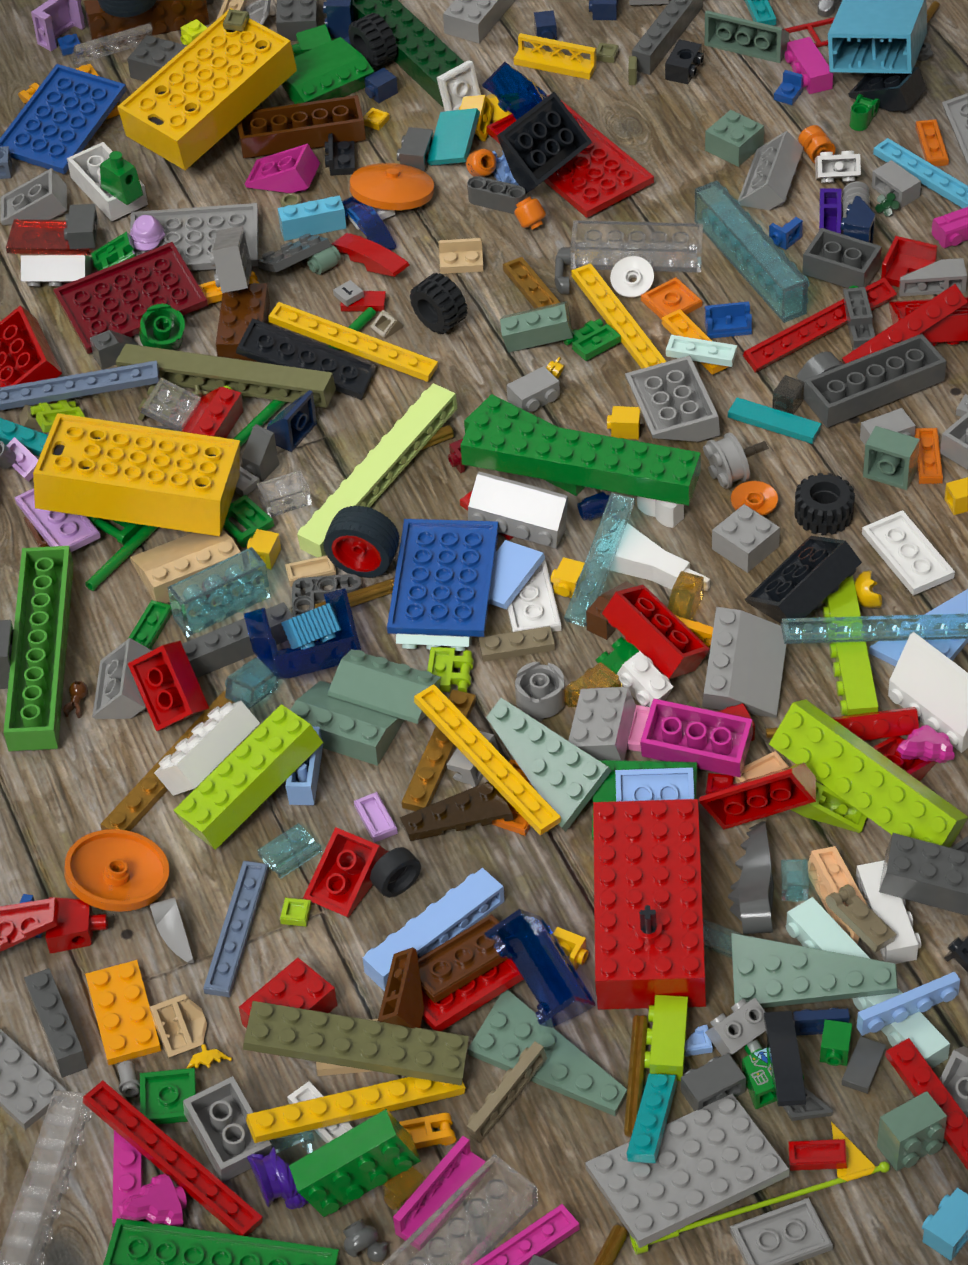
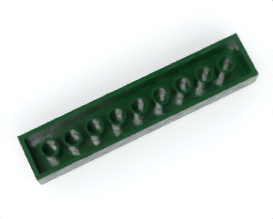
M353 0L355 21L371 13H376L383 17L391 28L396 41L397 55L393 60L434 100L444 107L437 77L465 62L398 0Z

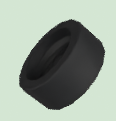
M404 847L395 848L388 851L376 862L371 871L370 880L383 896L388 898L396 897L414 884L420 874L421 864L408 849Z

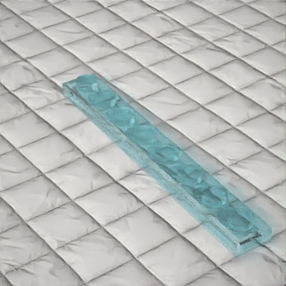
M968 614L786 618L781 621L784 644L908 640L913 632L924 640L968 639Z

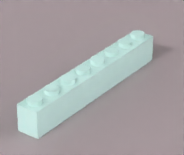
M813 897L787 912L786 930L802 946L870 959ZM899 990V993L852 999L856 1008L862 1011L898 996L902 992ZM921 1012L908 1016L902 1022H894L881 1029L892 1047L910 1038L931 1069L948 1059L950 1043Z

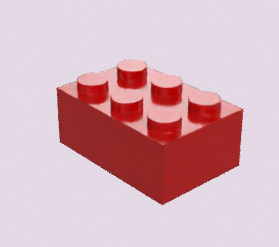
M297 957L241 1004L239 1012L242 1025L246 1029L253 1001L329 1013L337 1006L335 987Z

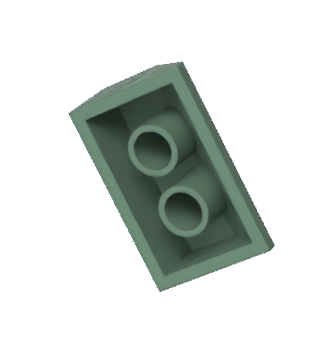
M567 301L505 315L500 319L502 338L508 353L573 338Z

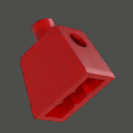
M56 898L59 902L58 923L56 927L46 931L49 953L90 946L92 944L93 931L108 929L107 914L93 915L91 905L83 902L81 899Z

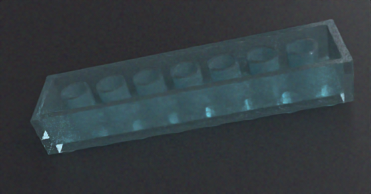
M714 181L696 188L694 222L783 323L807 314L809 280L797 269L795 263L791 262L785 256L784 251L774 244L773 239L765 234L759 224L755 223L750 214L740 206L738 200L729 194L726 187H723L718 181Z

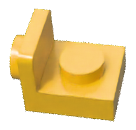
M557 927L552 934L553 950L563 956H569L570 970L576 972L579 965H583L588 957L589 951L586 949V938Z

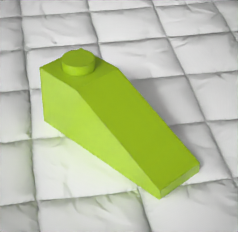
M816 782V802L790 809L803 817L857 833L862 832L867 816L818 782Z

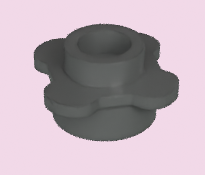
M923 42L917 58L918 61H925L933 55V51L930 50L931 44Z

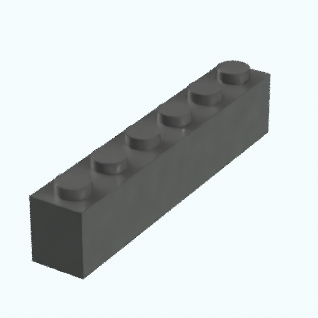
M671 0L632 49V56L637 58L638 72L651 75L703 8V0Z
M282 602L182 643L196 678L288 641L281 622L293 618V615L286 604Z

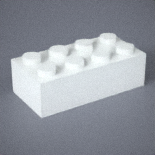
M102 142L67 158L73 181L111 221H114L148 205L145 185L141 181L143 196L129 205L124 204L101 188L100 164L110 158L109 155L113 152Z
M242 701L233 704L228 702L221 708L219 706L214 708L207 715L209 719L205 723L201 722L192 729L193 735L189 739L185 738L175 746L177 751L172 756L169 754L158 763L160 767L154 774L173 796L196 788L260 724Z

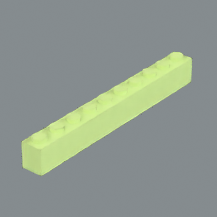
M433 383L421 394L417 402L409 407L407 413L397 420L389 433L382 437L380 443L369 451L362 463L355 467L353 473L342 481L335 493L330 495L325 504L314 512L307 524L299 529L297 536L301 550L315 557L326 556L323 546L324 539L338 511L350 506L371 507L457 410L456 394Z

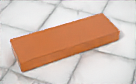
M937 120L916 121L915 128L925 161L934 166L948 165L949 158Z
M915 428V438L920 439L917 464L919 484H942L943 475L937 428Z

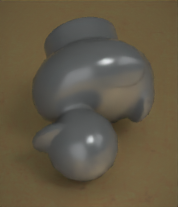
M363 1219L354 1222L343 1230L346 1236L344 1249L350 1256L357 1257L358 1252L368 1248L367 1255L371 1261L381 1262L385 1259L387 1255L386 1245L388 1243L377 1242V1230L372 1226L365 1225Z

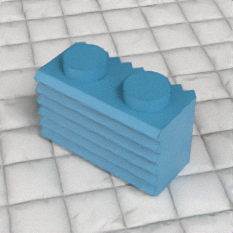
M331 603L281 622L291 648L300 647L301 651L315 646L314 641L321 638L322 642L335 638L334 632L341 630Z

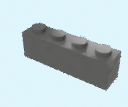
M48 968L24 977L29 997L61 1077L63 1078L87 1069L82 1047L50 969Z

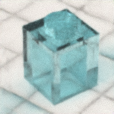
M807 859L781 860L780 882L782 901L799 902L808 900L809 877Z

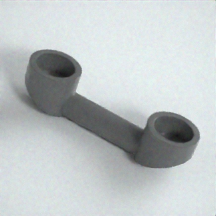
M562 247L555 259L554 281L560 294H570V277H563L564 265H571V247Z

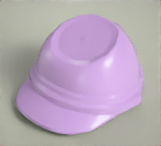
M152 215L138 217L130 230V236L136 250H152L158 246L165 236L163 226Z

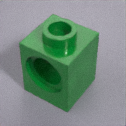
M832 1020L824 1021L820 1062L832 1066H847L852 1023Z

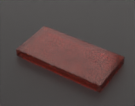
M14 219L6 245L7 253L91 255L92 248L70 249L69 242L64 239V228H67L66 221Z

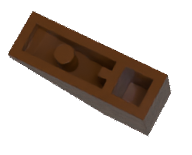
M625 581L601 594L586 611L587 631L608 640L617 628L609 624L608 619L602 615V612L615 592L635 587V585Z
M412 947L393 954L378 1021L415 1029V1027L420 1028L424 1004L417 950Z

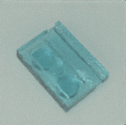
M299 823L257 850L258 856L269 865L273 872L275 871L280 879L322 852L321 845L317 844L314 838Z

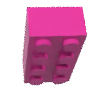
M653 698L640 741L642 757L666 762H697L698 769L741 778L753 735L752 719Z

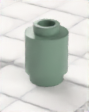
M332 245L310 256L308 266L312 272L320 275L338 264L341 260L340 253Z

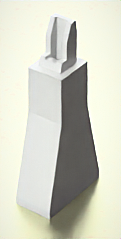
M625 521L620 523L597 550L598 567L650 580L675 592L687 586L708 591L710 588V579L691 570L690 562L665 551Z

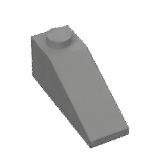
M963 258L939 260L900 277L899 296L940 294L954 284L957 285L961 293L966 292L967 273Z

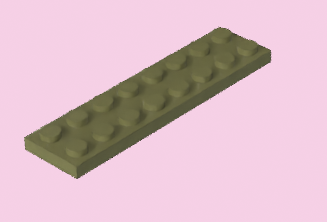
M253 1001L243 1050L462 1085L469 1036L416 1027L414 1029L385 1022Z

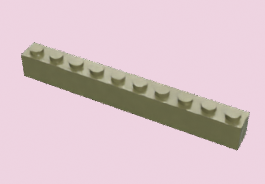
M125 344L116 360L117 367L157 361L159 365V378L163 377L181 387L195 388V385H199L201 390L213 391L219 387L229 386L232 390L242 392L243 396L291 403L310 390L313 391L314 405L326 408L336 390L333 373L133 344Z

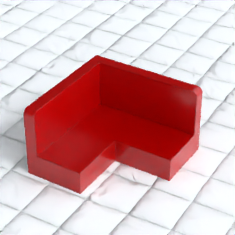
M895 236L882 263L881 279L885 277L891 286L900 287V277L936 262L938 246Z

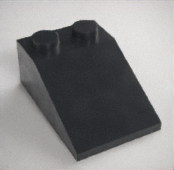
M914 67L912 74L867 73L848 95L853 99H856L859 94L873 100L877 98L880 99L879 108L890 112H906L911 109V106L927 88L919 67Z

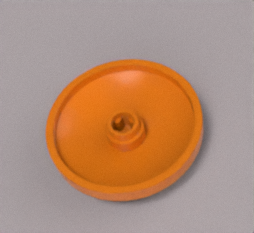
M377 163L356 170L350 177L349 189L352 196L365 205L384 210H408L420 207L432 199L434 182L427 173L418 168L397 163Z
M107 829L87 834L71 846L65 859L64 876L70 890L83 902L102 910L124 912L146 907L162 895L168 883L169 863L161 848L147 837L127 830Z

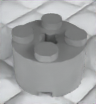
M532 662L523 666L518 671L515 680V696L518 709L538 722L544 718L554 716L565 707V681L562 671L551 663L540 665V662Z

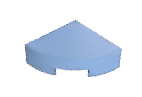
M707 1025L696 1028L695 1032L686 1040L685 1057L712 1053L711 1040L705 1033L708 1030Z

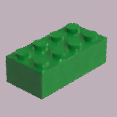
M385 1109L289 1165L298 1193L323 1217H326L353 1200L359 1199L377 1186L385 1184L396 1175L409 1170L421 1160L412 1136Z

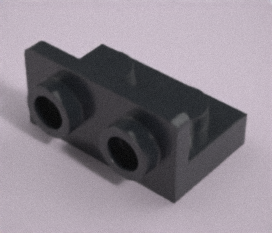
M333 133L328 134V141H325V154L329 155H325V167L330 168V176L353 174L355 172L354 141L333 142Z

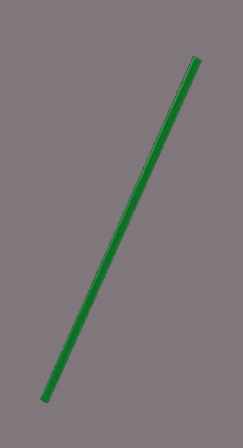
M368 307L348 328L359 332L376 316L375 310ZM331 345L328 346V347L334 348V349L339 350V351L341 350V349L336 348V347H333V346H331ZM272 400L233 439L240 440V448L248 441L251 431L256 424L262 427L287 402ZM144 525L85 582L86 587L90 591H94L159 527Z

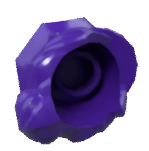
M274 1146L269 1155L251 1153V1155L247 1156L267 1207L271 1206L274 1199L280 1197L285 1200L286 1207L289 1209L301 1208L308 1203L297 1191L289 1164L276 1154Z

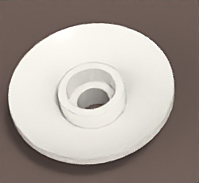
M625 257L618 261L611 271L612 287L621 296L628 298L639 297L646 293L653 284V268L647 260L641 257ZM633 277L637 278L635 282L629 281Z

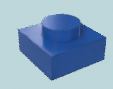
M77 34L57 38L63 56L82 51Z

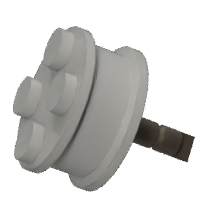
M730 432L726 433L723 439L716 442L709 440L703 446L704 454L710 463V466H708L712 479L717 478L720 485L725 489L730 488L735 481L749 480L750 469L747 458L755 455V453L758 454L769 449L765 441L743 449L738 439Z

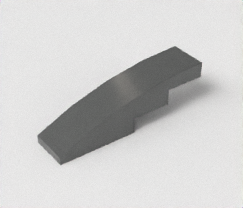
M865 287L843 289L852 351L875 337L872 325L873 316Z

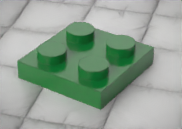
M195 1068L140 1073V1112L155 1125L188 1122L184 1115L183 1100L196 1094Z

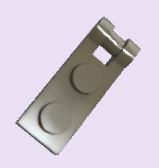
M847 884L841 887L838 893L833 892L826 897L828 907L875 953L895 941L897 934L856 895L851 885ZM845 901L849 906L846 907L843 902Z

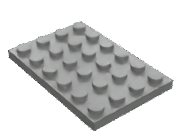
M257 203L131 212L130 230L138 217L142 215H152L163 226L165 236L156 248L173 242L190 271L216 269V266L211 265L209 253H211V248H213L212 243H214L217 231L239 226L244 228L252 266H258ZM136 249L133 250L137 256L145 252H148Z
M733 1094L666 1124L656 1163L628 1162L626 1153L630 1142L585 1162L587 1172L631 1237H634L639 1248L790 1176L789 1168Z

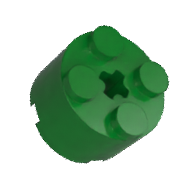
M155 304L149 307L140 321L139 337L142 345L178 350L184 337V317L181 312L168 304Z

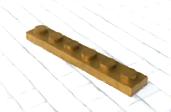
M452 689L448 699L468 719L476 703V695ZM437 726L431 735L401 802L403 809L417 811L431 804L447 768L446 764L456 748Z

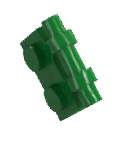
M127 231L91 253L93 264L98 271L137 255L133 251L132 238Z
M597 319L585 323L584 327L579 330H572L573 338L563 340L566 346L572 343V350L587 361L620 343L621 335L610 325L606 324L603 326L602 320Z

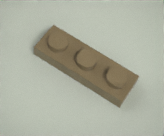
M550 626L478 637L483 662L555 650Z

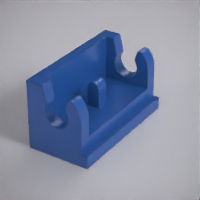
M749 301L705 306L707 336L712 339L751 335L752 314H750Z

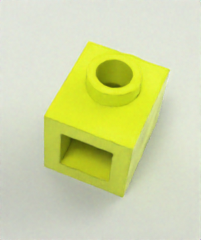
M197 19L180 27L182 44H190L207 27Z

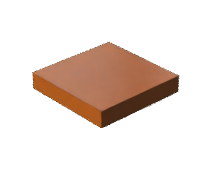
M677 277L641 295V301L661 320L662 317L679 309L687 315L702 307V300Z

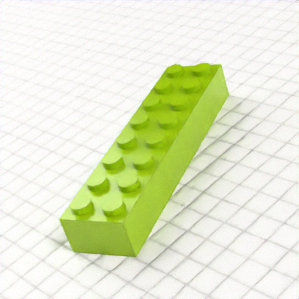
M808 700L792 703L769 743L770 746L793 763H805L816 776V780L891 835L896 833L950 848L968 819V816Z

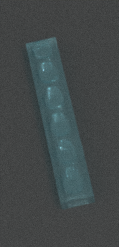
M611 493L564 616L566 622L587 627L586 611L602 592L633 509L634 498Z

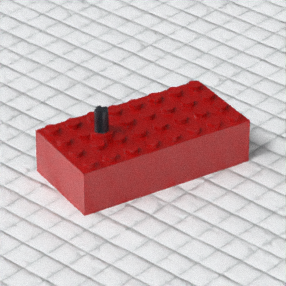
M698 799L593 802L595 984L598 1010L649 1008V1005L655 1004V995L688 997V1007H706Z

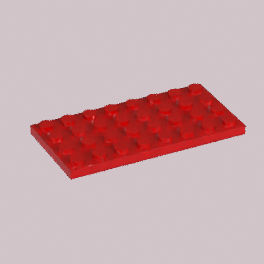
M546 97L486 126L487 134L499 143L497 138L499 133ZM563 102L592 143L544 180L547 185L588 218L654 183V176Z

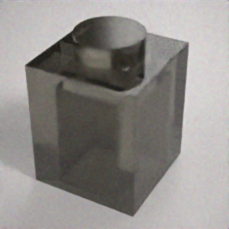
M785 375L773 391L772 408L794 415L803 402L804 382Z

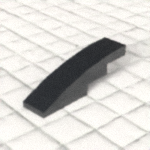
M765 1012L764 1024L777 1105H806L803 1074L792 1012Z

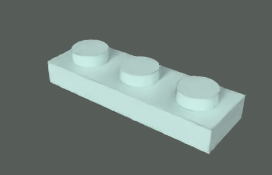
M676 335L670 336L666 348L667 357L682 358L690 355L692 361L732 367L737 353V345Z
M396 634V644H402V648L416 649L417 645H426V649L429 650L431 647L451 646V648H455V651H465V647L471 646L472 636Z

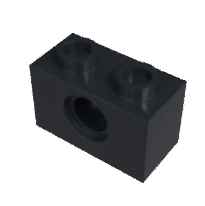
M679 39L665 63V80L688 85L692 77L696 76L698 66L702 65L704 61L702 44Z

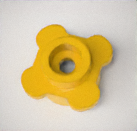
M560 357L555 362L550 361L546 367L557 379L565 365L560 363Z

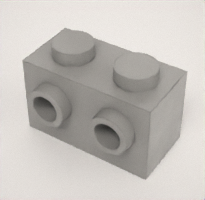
M743 998L731 1007L733 1013L726 1017L722 1013L710 1022L713 1027L705 1033L721 1056L727 1053L731 1056L766 1031L764 1024L765 1011L756 998L748 1002Z

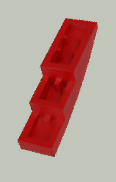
M346 233L332 243L339 252L347 253L351 261L365 264L366 270L369 272L395 277L410 266L408 261L393 251L361 236Z

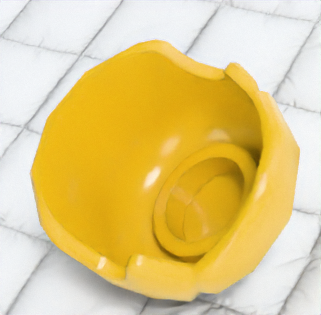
M863 571L858 575L854 583L858 603L866 608L882 607V597L880 594L873 592V587L877 585V582L871 579L872 571Z

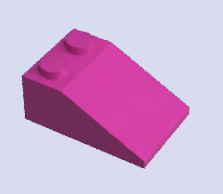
M308 144L257 159L244 185L246 188L284 193L303 192L310 187L320 162Z

